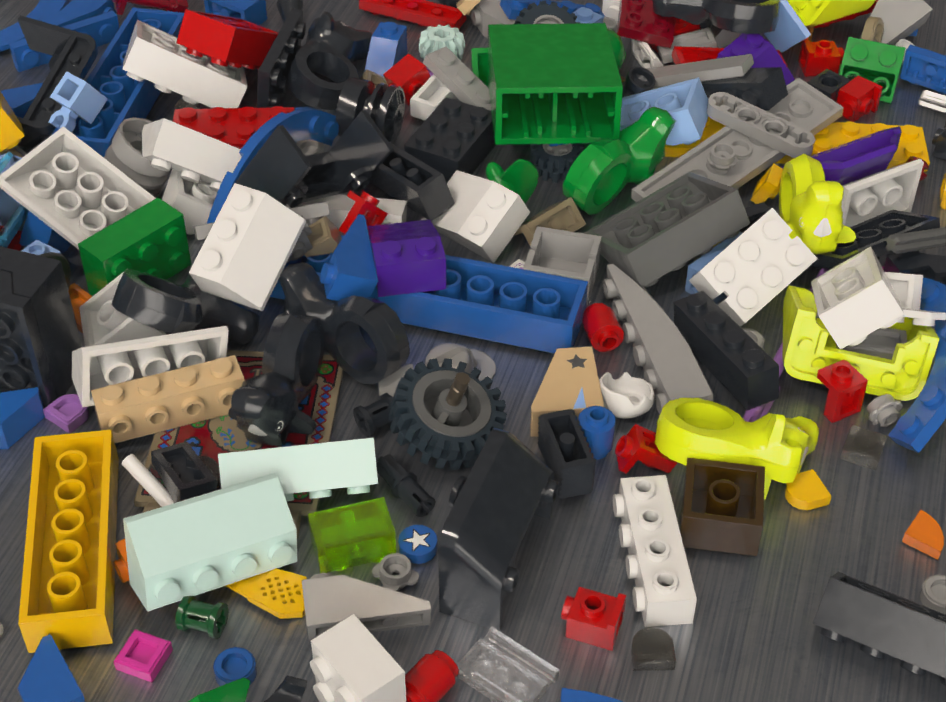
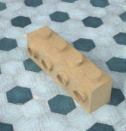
M232 355L91 390L100 431L112 429L114 441L118 443L228 415L233 392L242 387L244 376L236 356Z

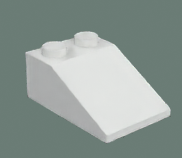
M456 170L447 183L455 203L431 222L441 234L494 263L530 211L517 193L494 181Z
M871 247L811 281L818 316L840 350L848 345L853 347L862 343L868 334L879 328L886 329L891 327L899 320L900 316L904 315L900 301Z

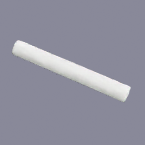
M130 454L122 461L125 469L161 507L173 504L168 490L134 454Z

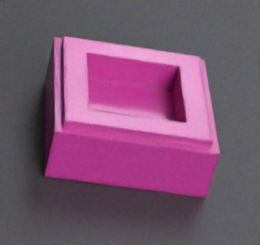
M135 629L113 661L115 669L152 683L172 653L171 641Z

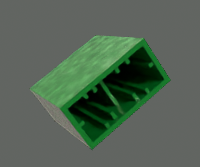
M606 23L488 25L487 79L495 145L593 143L603 138L619 139L623 85Z

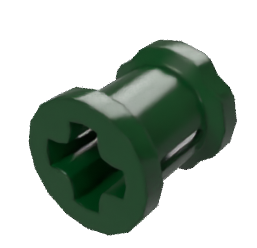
M184 596L176 612L175 623L177 629L186 631L190 628L208 633L209 638L218 639L227 624L228 605L222 602L213 605L197 601L195 596Z

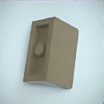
M569 197L549 206L523 222L514 236L523 233L531 246L537 226L575 232L586 225L572 197Z

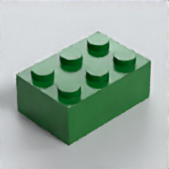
M160 198L152 200L78 243L86 282L91 296L98 293L126 269L138 270L167 280L191 265L184 216Z

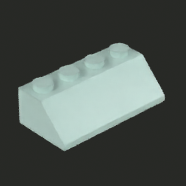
M374 438L218 454L221 489L273 473L279 478L286 501L294 500L293 493L308 491L309 499L332 496V489L347 487L348 494L370 492V485L378 484Z
M275 473L123 519L129 582L147 612L181 601L184 596H196L297 562V530L279 478Z

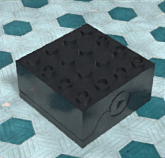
M0 246V393L38 387L45 408L57 398L65 395L73 385L72 351L82 347L62 263L60 260Z

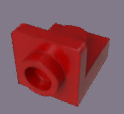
M351 190L348 192L347 196L354 200L355 203L340 226L339 231L346 234L358 214L365 215L367 226L381 225L388 213L377 207L380 202L378 199L365 191L360 196Z
M841 360L818 370L817 378L829 389L823 415L831 423L861 411L868 382L862 374L847 360Z
M637 424L631 428L627 435H623L616 444L615 454L619 471L625 474L630 471L638 460L649 468H657L666 473H670L677 465V462L659 451L655 444V432Z

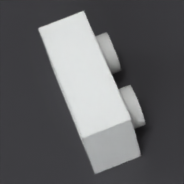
M433 74L410 99L411 116L425 121L445 98L457 100L458 98Z

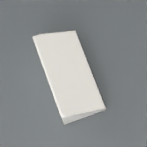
M631 39V52L641 67L647 69L664 66L648 43Z

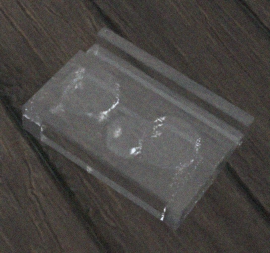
M493 626L488 630L486 637L483 640L480 638L456 664L459 669L457 678L493 702H539L547 693L548 687L559 678L558 668Z

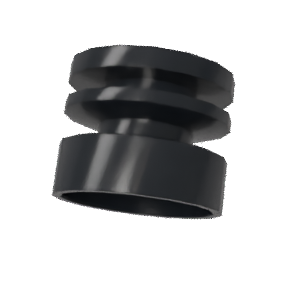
M349 78L342 88L337 104L336 122L339 124L338 136L341 137L359 113L366 110L388 142L394 145L400 134L404 119L405 95L403 89L396 85L389 87L386 83H380L375 88L374 83L370 80Z

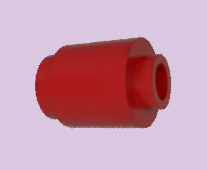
M594 303L586 308L582 324L592 347L599 352L616 349L624 339V332L613 309L603 303Z
M435 650L432 654H425L405 674L406 702H439L456 683L455 678L459 674V669L454 660L440 650Z

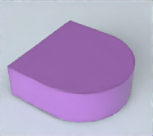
M77 394L63 395L43 409L46 419L69 434L81 426L89 417L88 407H82Z

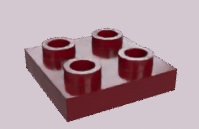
M620 0L617 34L619 36L671 48L674 40L675 17H663L653 12L652 0Z

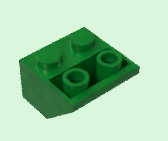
M848 37L839 75L850 80L859 75L883 86L880 102L891 104L906 48Z

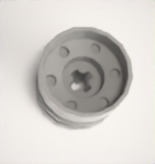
M134 117L125 119L119 125L112 139V144L105 152L104 158L156 198L172 169L170 171L159 170L151 166L152 161L142 158V130L144 125L152 121Z

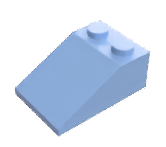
M699 77L623 97L620 131L638 121L647 109L657 107L667 110L676 120L667 138L666 145H689L701 139L708 119V98Z

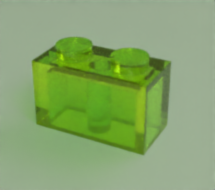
M384 497L308 513L310 538L320 573L342 571L349 567L371 562L378 563L386 555L396 553L395 529Z

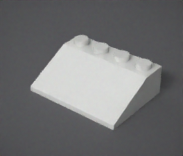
M137 20L123 62V70L127 71V76L143 82L144 79L155 83L154 87L162 92L171 94L174 91L183 95L182 99L192 105L198 106L201 103L210 107V109L214 107H239L248 87L243 67L236 68L230 65L225 67L210 62V57L191 55L186 52L187 47L176 43L177 37Z
M64 126L0 175V188L78 250V243L156 199Z

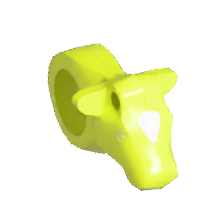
M802 154L786 162L784 165L779 190L780 217L793 230L788 234L789 237L793 239L798 236L813 254L834 252L837 243L854 242L856 239L855 232L850 227L843 225L842 199L844 188L837 181H825L820 161L806 154Z
M679 398L671 400L663 406L657 420L655 444L662 454L683 465H687V458L764 466V499H766L771 480L781 483H791L795 480L796 475L800 473L806 456L815 450L818 442L819 428L813 420L802 416L785 418L782 414L768 413L754 422H747L732 409L713 401L700 398Z

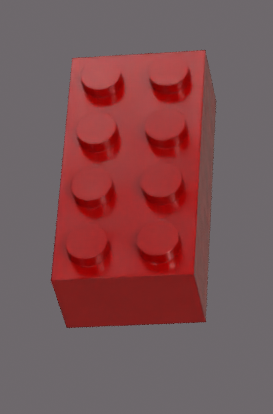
M186 9L176 43L187 47L186 52L191 55L210 57V62L225 67L230 65L236 68L245 67L255 70V68H260L279 32L240 18Z
M248 106L243 108L214 107L212 109L187 107L175 109L172 122L241 149L249 138L268 120L281 112L286 114L293 112L294 107L254 108Z

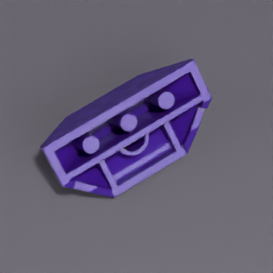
M900 126L884 129L810 157L820 161L822 164L825 181H837L841 185H845L886 170L898 148L902 131Z

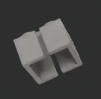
M537 226L523 269L588 281L587 308L599 268L602 236Z

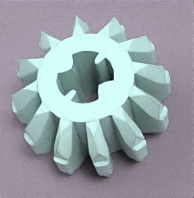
M438 24L437 27L429 26L427 30L421 32L420 43H418L421 58L425 59L427 54L447 47L460 60L463 59L465 39L464 34L459 32V28H450L449 24L446 26Z

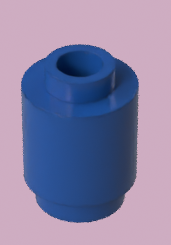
M587 407L579 414V426H582L584 436L587 437L586 442L589 443L591 453L594 454L593 458L600 460L606 457L613 448L616 419L614 414L605 407Z

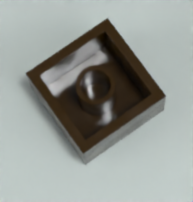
M687 458L680 521V533L684 547L757 556L763 529L765 467Z

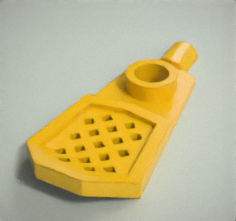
M276 568L225 586L247 598L248 602L279 619L303 618L305 616L302 580L307 579L306 576Z

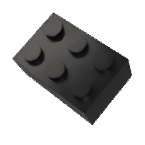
M445 98L404 144V151L442 173L446 184L456 170L472 175L496 146L492 113L484 107L473 106L460 102L457 99Z

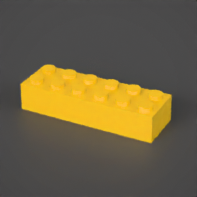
M112 429L34 438L18 620L28 653H35L42 637L51 634L59 650L113 644L115 567L113 561L116 560L119 458Z

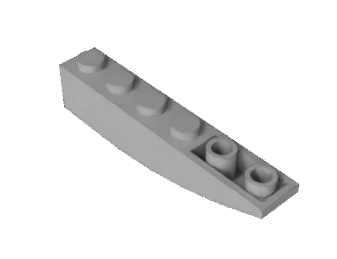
M614 264L607 265V279H604L602 282L606 299L612 298L613 311L618 321L622 320L623 322L622 328L626 343H632L634 346L633 355L635 363L638 367L643 366L644 380L652 384L659 415L663 406L671 400L700 398L713 401V393L688 343L674 322L658 303L633 279Z

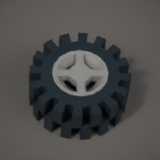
M582 143L558 146L531 144L530 162L536 167L539 175L538 178L543 175L542 180L544 181L552 178L553 183H558V179H562L564 182L571 165L585 149V145Z

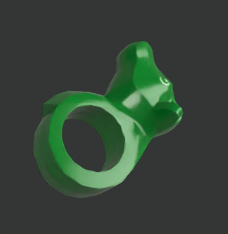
M651 107L643 113L638 121L621 130L619 139L603 138L591 143L571 165L563 183V195L567 198L572 197L576 206L587 214L599 213L618 196L628 182L639 185L654 174L656 166L665 157L666 141L676 120L667 110Z

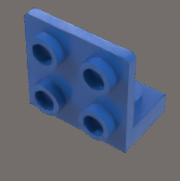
M910 45L906 49L900 79L946 95V56Z

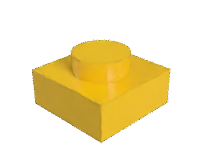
M773 163L761 177L751 197L752 202L759 204L765 202L768 198L774 199L780 190V179L783 171L781 167Z

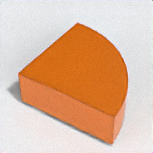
M920 510L904 533L902 542L938 560L944 546V535L937 521L925 511Z

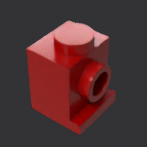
M808 37L802 40L798 62L804 76H817L825 69L838 74L839 65L842 64L844 57L843 47H837L834 41L819 40L818 42H810Z
M859 75L839 89L836 102L844 107L841 117L855 122L870 111L873 113L878 111L883 86Z
M578 587L575 597L567 595L563 604L561 619L567 621L565 637L613 651L624 620L627 595L618 593V596L614 597Z

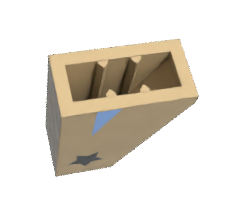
M592 346L558 348L531 405V437L539 436L538 417L542 414L572 409L575 410L578 420L580 412L590 406L604 407Z

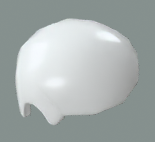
M606 372L599 379L604 407L609 409L617 418L629 419L641 416L648 412L654 403L655 394L652 384L644 379L631 377L628 372H624L618 379H613L612 375Z

